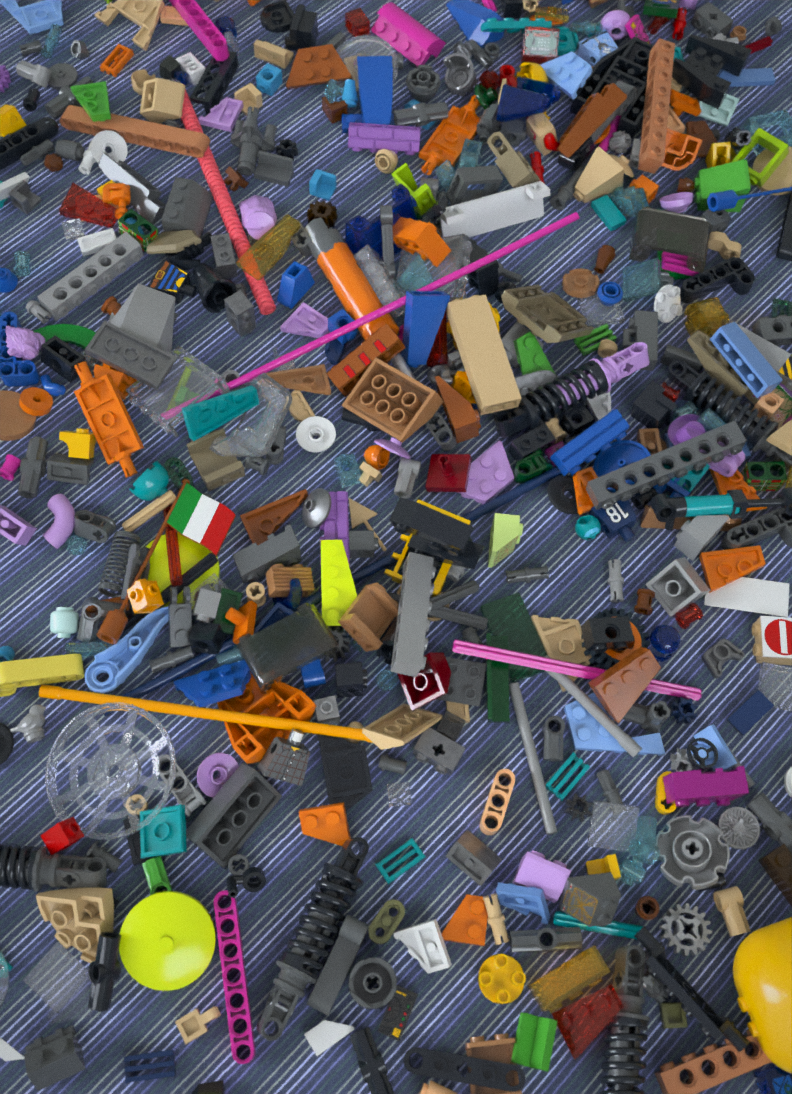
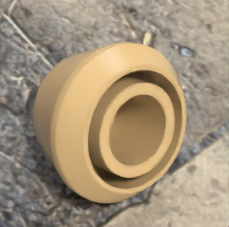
M389 149L379 150L375 155L377 168L385 174L392 173L398 163L397 154Z

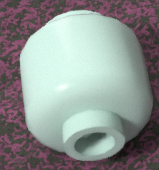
M57 607L56 611L51 613L50 631L57 634V638H71V634L78 632L79 614L74 611V608Z

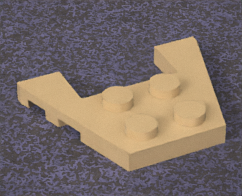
M118 0L115 3L111 2L106 5L107 8L101 13L100 11L95 13V17L100 22L109 26L118 13L122 14L141 27L132 41L135 45L146 51L165 4L163 0Z

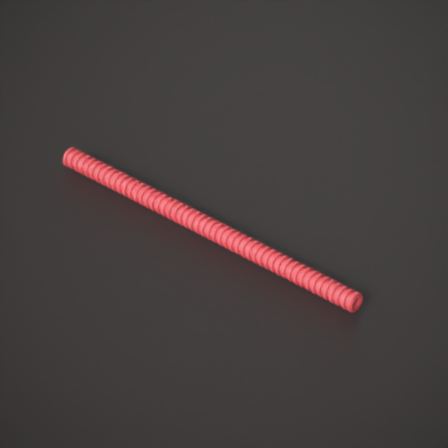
M185 89L181 116L184 128L203 133ZM208 146L204 156L197 158L221 214L222 221L229 233L231 243L241 263L260 313L262 315L271 314L276 310V305L249 244L235 206L229 196L210 146Z

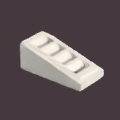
M191 52L176 58L189 81L194 86L197 85L206 68Z

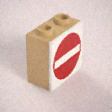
M760 616L753 623L751 630L752 635L755 636L753 655L756 656V663L792 665V618Z

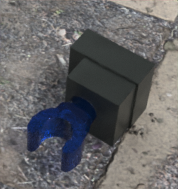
M169 55L160 63V76L165 80L168 78L170 81L176 78L179 83L184 85L189 83L186 80L189 77L188 74L181 72L180 63L174 57Z

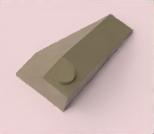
M699 330L696 331L687 341L705 370L709 371L712 378H717V382L714 384L716 388L721 383H724L726 387L721 392L723 395L732 389L734 391V394L731 396L732 398L742 397L749 390L748 386L709 340L711 337Z

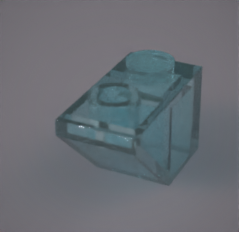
M465 138L458 168L478 166L483 142Z
M624 186L614 189V193L608 196L624 216L637 217L650 208L643 188H635V186L624 188Z

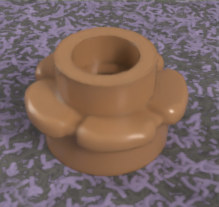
M735 26L732 32H730V37H738L739 42L744 41L747 31L743 26Z

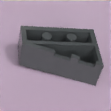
M291 524L285 526L286 531L277 536L273 533L268 535L269 540L257 545L255 542L233 554L234 563L243 584L259 580L275 564L291 567L301 562L300 545Z

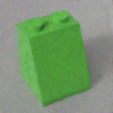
M746 159L699 170L697 177L693 180L696 191L694 203H697V211L709 209L707 200L711 193L733 190L737 196L749 194L751 186ZM746 199L738 200L734 208L725 211L740 212Z

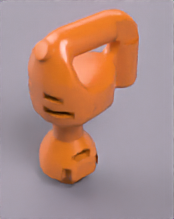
M108 183L103 187V202H111L119 206L115 211L116 219H120L128 211L126 206L131 202L130 186L124 183Z

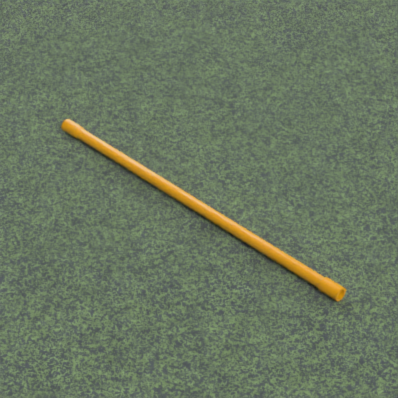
M44 684L39 689V697L64 699L290 731L294 728L305 733L363 740L373 743L362 733V729L205 707L200 708L198 706L80 691Z

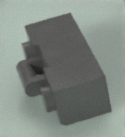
M635 310L633 317L629 318L628 329L623 330L624 349L637 342L647 344L649 365L639 370L653 371L658 361V312Z

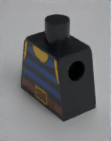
M164 259L148 285L150 288L174 296L175 304L181 303L185 295L194 298L197 292V287L191 285L188 272Z

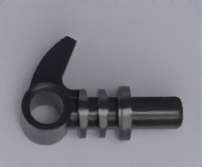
M207 232L200 237L202 241L200 244L184 247V250L178 253H165L168 262L183 270L198 267L201 263L200 260L192 258L204 253L203 248L211 243V233Z

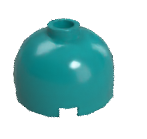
M158 461L153 463L154 466L151 469L147 468L133 483L134 487L129 489L141 500L152 501L169 491L166 489L169 484L168 472Z

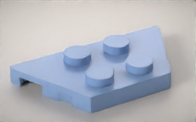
M574 52L540 64L544 68L548 80L573 100L577 97L576 91L578 88L584 86L586 79L593 72L591 65Z

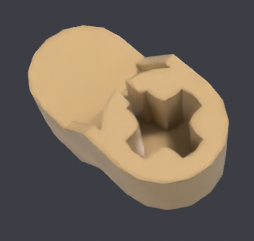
M715 231L708 235L707 247L709 249L718 251L722 258L726 260L732 257L740 258L741 244L730 241L727 235L722 232Z

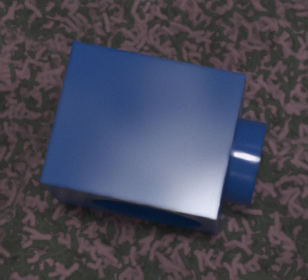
M341 309L328 318V330L332 332L355 320L344 309ZM357 328L337 339L342 345L347 341H352L357 335Z

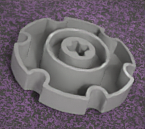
M691 815L679 816L666 823L667 832L659 831L654 848L655 860L663 862L660 866L661 873L670 882L679 887H682L684 883H689L693 890L705 889L717 883L719 878L717 873L726 872L730 858L729 845L720 841L723 838V832L711 821L701 818L700 821L696 822L692 820ZM689 849L694 850V855L689 854Z

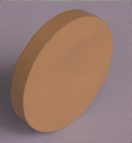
M8 390L0 391V440L12 441L27 436L35 427L36 416L27 414L19 405L20 393Z

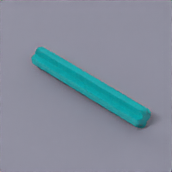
M556 911L553 917V924L557 926L580 927V930L637 939L634 935L644 927L612 921L611 924L603 927H589L560 911Z

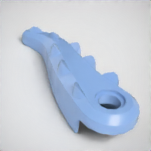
M168 606L146 615L117 644L94 656L95 660L88 666L85 672V682L91 691L102 694L109 693L125 682L126 678L141 664L143 657L150 646L153 645L161 628L169 621ZM104 672L109 675V679L105 682L97 680V676L100 673Z

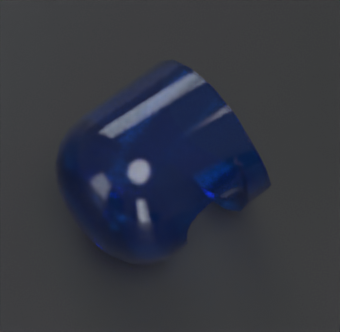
M665 624L654 628L649 633V637L645 639L648 640L650 638L652 646L658 652L670 654L666 657L653 655L657 662L668 660L681 643L679 632L674 627Z

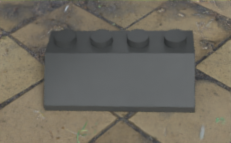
M242 762L186 830V837L218 865L225 868L232 856L238 852L282 795L255 769Z

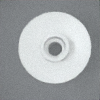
M104 130L94 136L91 142V153L98 164L103 153L108 154L116 162L119 160L124 162L127 157V144L120 134L111 130ZM110 147L111 153H107L105 148Z
M319 416L306 418L298 425L296 430V439L299 445L309 452L327 450L333 445L336 438L334 425L328 419ZM314 436L320 437L318 439H313Z

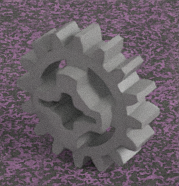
M685 903L683 908L680 904L674 906V910L671 908L666 910L669 916L664 915L661 918L666 923L659 926V929L665 930V934L661 936V939H668L666 947L674 946L673 953L675 954L682 950V956L684 957L688 956L689 951L692 956L697 955V949L704 951L703 943L709 944L711 942L706 935L712 934V931L706 927L711 922L704 921L703 919L706 913L698 914V907L694 906L690 909L689 903ZM680 914L690 915L692 918L685 919L684 916H681ZM671 925L674 926V933H673V934H672V930H671ZM687 925L689 929L687 930V934H684V926ZM682 940L687 941V943L691 944L692 946H685L680 944L679 942Z

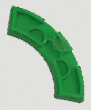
M72 324L49 325L33 331L43 335L46 341L53 336H57L65 343H73L84 350L96 333L88 328Z

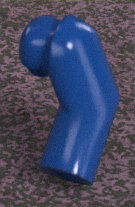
M46 374L40 377L44 390L50 395L59 396L66 393L65 386L52 383L49 375Z

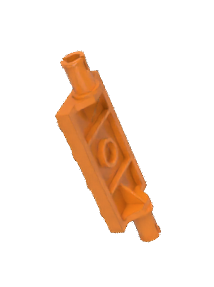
M473 95L468 104L461 108L452 106L448 112V118L442 120L419 152V158L426 161L421 167L424 174L427 172V175H431L436 166L450 172L476 136V128L480 120L475 112L480 105L478 99L475 100L476 95Z
M87 362L78 363L74 368L82 383L81 387L74 391L76 398L107 464L111 465L119 462L125 477H131L137 474L138 471H136L130 457L132 456L131 454L144 448L142 441L111 375L105 374L100 378H93Z

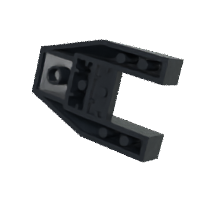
M633 37L598 61L592 69L593 72L586 79L582 88L579 87L577 90V97L574 100L572 99L570 112L577 115L588 97L595 93L600 94L608 84H616L618 81L636 87V96L621 116L616 132L625 131V134L630 135L632 141L643 123L649 55L654 45Z

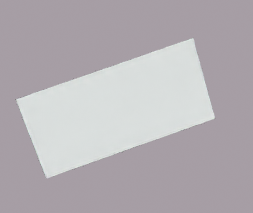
M741 577L711 593H706L704 605L788 617L789 583Z

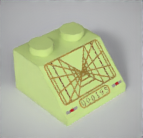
M495 513L490 530L488 567L492 568L514 551L516 544H519L520 536H522L523 524L520 523L519 515Z

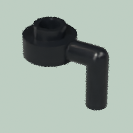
M251 867L245 870L243 875L228 876L226 878L228 896L235 898L238 895L236 885H243L249 892H257L263 889L266 884L264 871L258 867Z

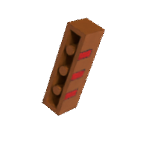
M385 324L370 338L363 341L358 348L349 353L346 358L333 366L326 374L346 397L351 393L375 357L388 363L406 347L388 324Z

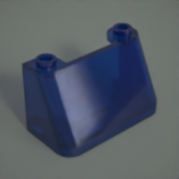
M518 76L516 87L507 84L503 85L496 120L506 123L545 112L555 102L559 101L561 91H559L560 85Z
M401 183L391 192V198L395 202L392 206L393 225L400 217L418 221L410 192ZM380 215L370 222L362 216L351 218L345 223V241L356 259L366 270H376L383 265ZM393 242L395 256L403 249L397 247L396 244Z

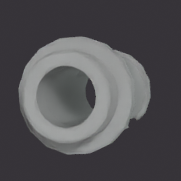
M31 300L27 303L26 309L29 314H33L43 324L49 321L48 318H51V314L43 309L38 301Z

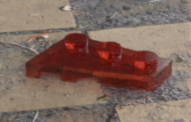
M612 984L552 1013L574 1060L582 1055L584 1050L624 1007Z

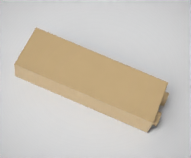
M486 294L481 296L473 295L466 299H454L448 302L446 314L480 416L518 407L522 398Z

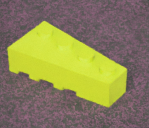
M321 540L322 626H341L338 621L357 597L342 540Z

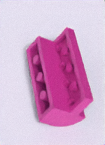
M393 2L385 4L378 11L380 16L371 29L373 33L399 53H402L404 57L417 67L418 65H425L431 54L437 58L446 44L441 38Z

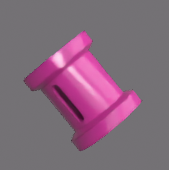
M8 454L5 457L6 461L0 468V476L8 481H13L15 478L14 474L20 467L21 460Z

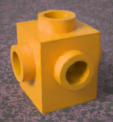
M140 579L135 581L134 585L127 590L134 614L152 613L164 604L157 581Z

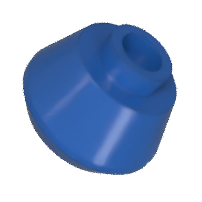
M0 268V293L11 292L16 288L18 278L9 269Z
M604 282L598 287L597 294L603 305L613 306L622 299L623 290L615 282Z

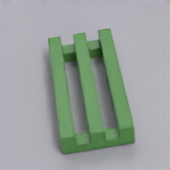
M608 324L594 329L590 335L575 338L574 343L583 356L598 350L600 342L596 343L598 340L608 337L607 339L616 341L617 337L612 335L613 331L608 329ZM590 344H594V345H592V346H590V347L584 349V347H586V346H588V345H590Z

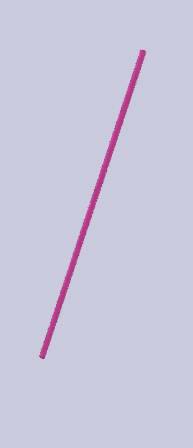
M575 212L416 291H434L578 220L579 215ZM406 296L161 415L162 422L165 423L183 414L181 409L183 407L220 396L405 305Z

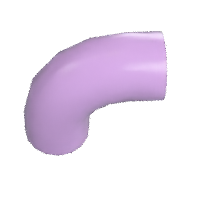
M63 494L54 495L49 500L48 508L54 514L55 520L51 527L43 534L44 538L56 549H59L66 542L74 529L75 510L71 502Z

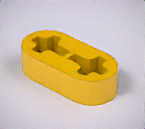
M671 771L662 773L658 777L656 784L655 807L663 815L671 814L677 808L676 804H671L670 807L665 809V805L661 804L666 798L663 777L672 773Z

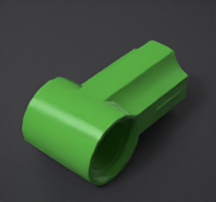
M161 856L142 863L150 895L157 893L161 888L173 891Z

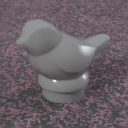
M39 704L33 705L19 725L11 728L10 731L12 733H24L23 737L27 743H34L45 737V731L42 727L45 723L43 714L46 707Z

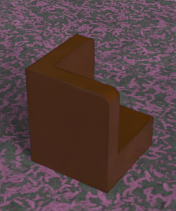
M325 96L322 97V110L330 122L333 124L342 120V114H347L346 102L343 100L330 104Z

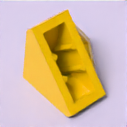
M730 142L712 143L705 159L707 168L731 163L737 154Z

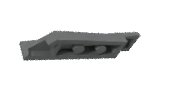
M103 153L98 167L114 183H124L130 186V203L138 213L151 224L161 219L166 204L157 198L160 197L162 192L127 163L121 160L116 162L108 154Z

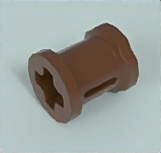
M638 589L637 605L634 606V612L641 615H651L653 613L651 606L652 600L655 598V592L650 589Z

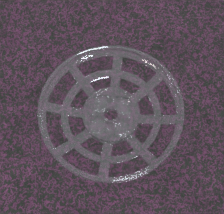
M122 702L104 703L91 707L74 717L62 729L49 752L45 772L46 792L49 803L61 821L71 818L62 805L74 799L84 811L92 815L93 817L87 829L80 826L84 837L98 840H114L131 835L149 824L167 802L176 774L175 749L171 737L163 724L148 711L133 704ZM110 711H128L126 725L114 724L100 728L94 716ZM137 714L152 722L163 737L152 743L146 734L136 729ZM87 722L92 733L80 744L75 754L62 751L71 734L81 724ZM112 732H124L121 744H108L104 735ZM133 735L141 739L147 746L145 750L138 754L129 748ZM96 740L100 749L91 759L82 757L88 746ZM166 745L170 754V776L168 783L158 780L159 758L157 752ZM149 757L152 758L153 764L152 778L141 775V762ZM59 759L71 763L69 773L71 791L58 796L56 789V768ZM117 765L119 773L116 777L112 778L110 770L113 766ZM78 766L88 768V782L80 787L77 780ZM138 784L147 786L148 789L145 794L134 804L130 793ZM154 789L163 791V797L154 811L145 820L139 822L137 810L148 801ZM93 790L97 795L101 796L102 798L97 809L90 806L82 795ZM122 798L125 810L115 813L106 812L111 799ZM128 816L131 828L116 833L96 832L102 819L114 820Z

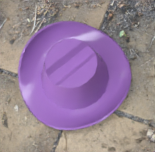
M685 414L670 424L668 437L675 446L710 431L707 422L700 416Z

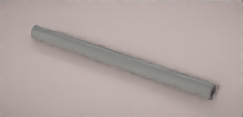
M517 682L509 684V691L546 835L557 833V828L520 686Z

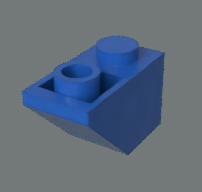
M294 261L282 274L277 298L278 303L292 309L314 285L315 281L307 266Z

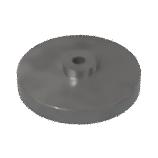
M58 63L49 68L52 70L48 85L53 89L60 90L65 85L73 86L78 81L77 71L70 64Z

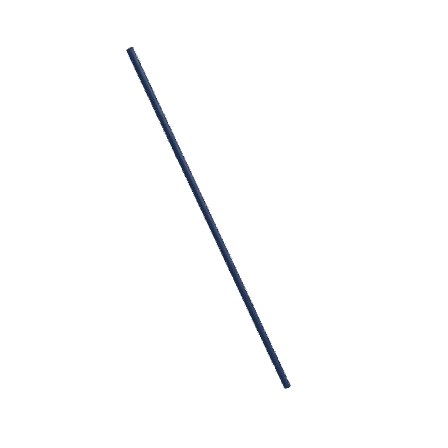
M555 466L460 517L473 522L562 473ZM402 547V548H400V549H398V550H396V551H394V552L401 555V553H402L404 547ZM393 552L352 573L354 584L397 562L398 560L392 558ZM322 590L288 607V609L299 614L322 602ZM233 637L224 641L219 654L201 653L122 696L141 698L238 645L233 643ZM103 705L100 708L104 716H107L122 707Z

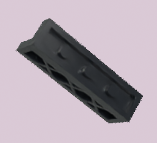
M229 51V57L224 61H217L212 57L190 96L191 102L204 105L206 114L210 113L212 107L219 104L239 67L236 52ZM215 68H220L218 72H211ZM213 80L212 84L204 85L205 82ZM201 93H206L204 98L197 97Z

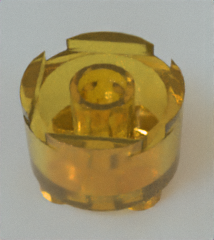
M717 297L691 303L684 312V316L687 315L685 327L690 336L699 330L712 337L721 326L729 322V315L724 311Z

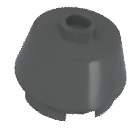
M418 65L417 69L410 70L408 73L406 85L411 96L417 101L426 102L431 100L440 87L439 73L437 74L433 71L432 66Z

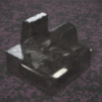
M446 711L436 731L455 742L466 721Z

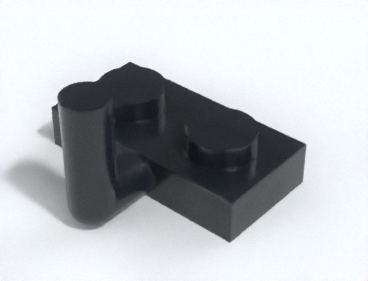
M443 196L418 220L433 223L435 216L439 218L446 211L445 206L449 202L448 199Z

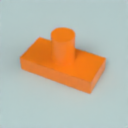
M671 89L670 105L673 106L672 110L678 118L684 111L698 117L702 112L698 100Z
M252 600L240 607L239 610L231 607L225 615L227 620L235 624L233 643L238 646L252 638L254 634L257 604Z

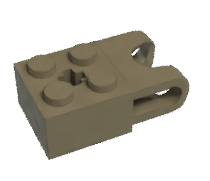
M495 132L488 138V146L497 157L495 163L513 188L540 180L520 151L516 152L501 132ZM497 139H501L502 145L498 148L495 147L494 142Z

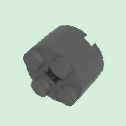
M366 958L361 960L353 967L350 973V995L359 1006L365 1009L376 1010L384 1007L391 1001L396 992L397 979L394 969L383 959ZM374 977L377 978L378 989L372 988L369 990L366 980L368 978L370 980L374 979Z

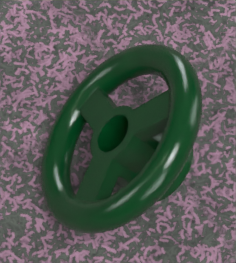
M476 84L474 87L476 97L484 109L489 108L492 104H496L495 101L498 100L499 95L493 87L486 89L481 84Z

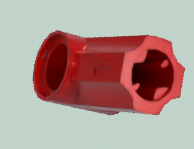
M503 65L499 72L498 86L501 88L503 79L507 78L509 99L513 102L519 101L524 96V91L515 77V69L511 65Z

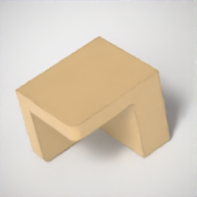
M252 83L247 84L234 93L236 100L243 101L241 111L245 115L248 113V107L252 106L253 112L254 107L260 108L263 106L262 93Z

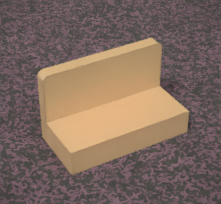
M256 40L254 43L256 58L284 69L294 56V52L266 41Z

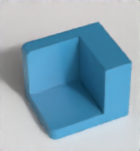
M319 169L315 170L309 181L310 194L328 201L337 188L336 175Z

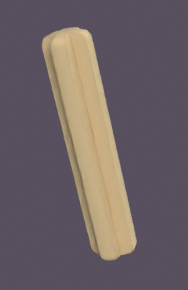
M171 490L167 491L122 523L123 529L129 532L134 531L172 504L176 495Z

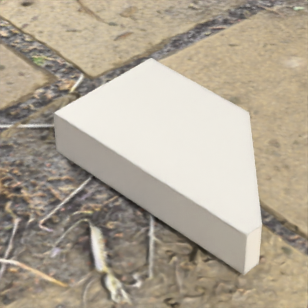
M324 1020L304 1035L316 1056H318L355 1029L350 1025Z

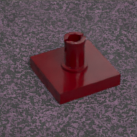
M431 454L425 487L427 492H466L472 460L471 455Z

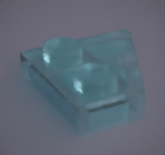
M417 255L396 281V284L406 291H416L434 282L420 255Z

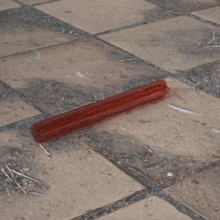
M172 504L163 509L164 520ZM167 524L165 534L171 585L175 587L183 583L177 531Z

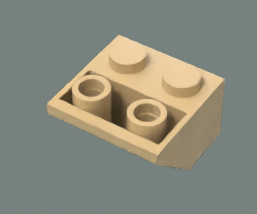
M161 78L144 81L140 114L153 123L181 118L185 85Z

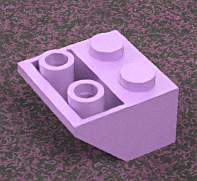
M527 851L520 861L512 883L518 886L543 889L545 899L555 903L563 891L571 870L567 869V865L560 861L553 860L551 862L544 859L545 856L537 851H532L531 853Z

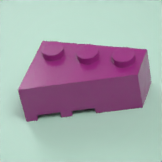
M737 766L732 771H723V768H715V772H701V770L672 772L663 777L667 804H676V807L689 806V803H696L697 807L709 806L710 803H717V806H727L731 804L730 801L749 793L744 766Z

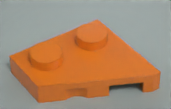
M344 802L299 810L298 813L304 835L343 846L344 842L351 838Z
M468 894L465 896L441 933L444 941L485 946L488 915L482 896Z

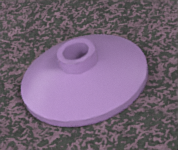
M391 437L390 440H374V443L406 459L411 458L409 453L401 446L402 442L394 437Z
M214 753L206 757L200 764L197 772V783L200 790L205 795L213 798L239 767L237 761L225 753ZM217 770L218 776L213 778V773Z

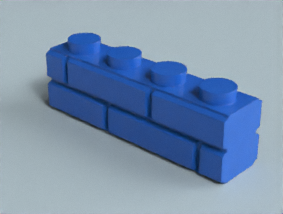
M614 409L556 451L550 459L563 476H566L568 473L573 475L581 469L580 464L583 462L588 464L597 457L595 453L598 451L603 453L612 446L610 442L615 439L618 442L627 435L625 431L630 428V425L622 418L620 412Z

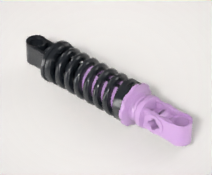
M643 342L634 343L610 357L603 358L601 362L593 358L581 365L579 369H573L570 373L563 374L561 378H555L552 383L547 382L543 387H537L534 392L522 395L518 407L498 412L494 416L498 435L502 438H507L526 427L531 431L544 424V422H549L551 415L557 418L560 415V411L567 413L569 406L576 408L578 402L581 404L586 403L587 397L594 399L596 394L599 396L610 392L611 383H617L623 377L629 376L633 372L649 365L647 344Z

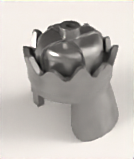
M453 53L446 56L443 62L448 68L445 74L447 89L453 95L458 94L464 97L477 84L473 63L468 56L462 53Z

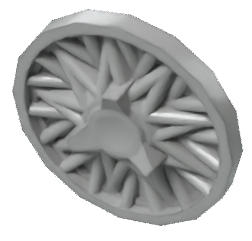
M742 807L729 808L721 814L718 820V827L723 832L722 840L730 847L743 850L752 847L757 842L760 835V825L751 811Z

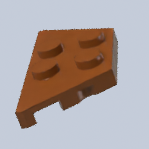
M328 44L298 49L286 88L293 89L353 78L334 46Z

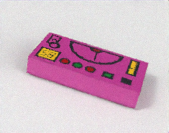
M633 15L625 24L630 38L636 37L651 44L639 15Z

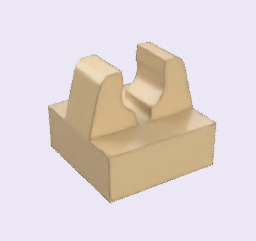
M364 461L359 467L362 472L359 481L366 487L373 480L379 482L383 477L378 470Z

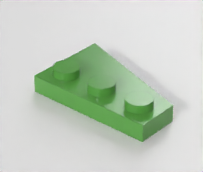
M106 81L70 86L73 95L93 122L111 119Z
M531 331L514 340L517 361L521 367L522 375L540 370H549L555 373Z

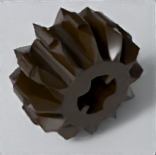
M316 200L315 204H310L309 209H307L308 223L321 217L328 229L329 227H334L335 222L338 220L336 206H332L331 202L326 203L325 200L322 202Z

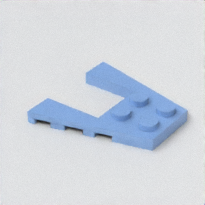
M0 0V3L30 34L40 33L41 31L64 25L62 0H43L23 7H19L16 0Z
M595 693L587 695L607 716H609L605 711L604 707L602 706V704L600 703V701L598 700V698L596 697ZM577 700L565 705L564 711L574 750L627 752ZM660 733L632 737L642 748L638 754H655L658 756L666 754Z

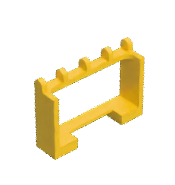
M417 500V503L425 505L431 509L441 512L463 523H466L468 525H470L471 523L470 520L462 518L458 515L450 513L446 510L438 508L422 500ZM410 534V536L401 535L400 539L406 542L401 555L395 552L392 554V558L398 560L393 571L388 569L384 571L385 575L392 577V581L399 584L402 583L403 575L398 574L409 550L407 545L413 534ZM442 564L434 581L433 594L430 597L441 593L451 564Z

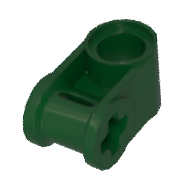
M538 450L517 462L513 471L515 482L523 484L552 468V465L548 464L543 457L542 450ZM519 470H524L526 474L521 473Z

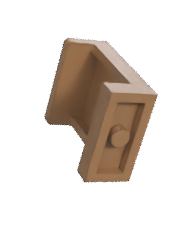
M379 583L365 585L338 622L366 652L378 650L382 645V642L379 640L398 615L399 603L392 599L386 592V589Z
M508 1033L494 1035V1040L485 1041L484 1036L470 1037L471 1043H465L466 1056L517 1065L511 1062L515 1038H509ZM515 1070L509 1071L506 1075V1081L509 1085L516 1086L519 1084L518 1072ZM469 1084L470 1094H522L520 1090L511 1092Z

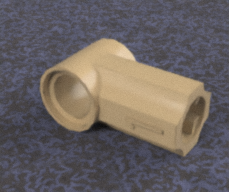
M734 886L715 891L713 893L714 902L718 911L723 914L730 937L750 932L751 930L743 910L744 899L740 889Z

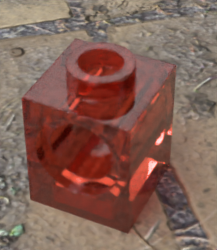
M361 8L345 13V27L354 40L370 34V20Z

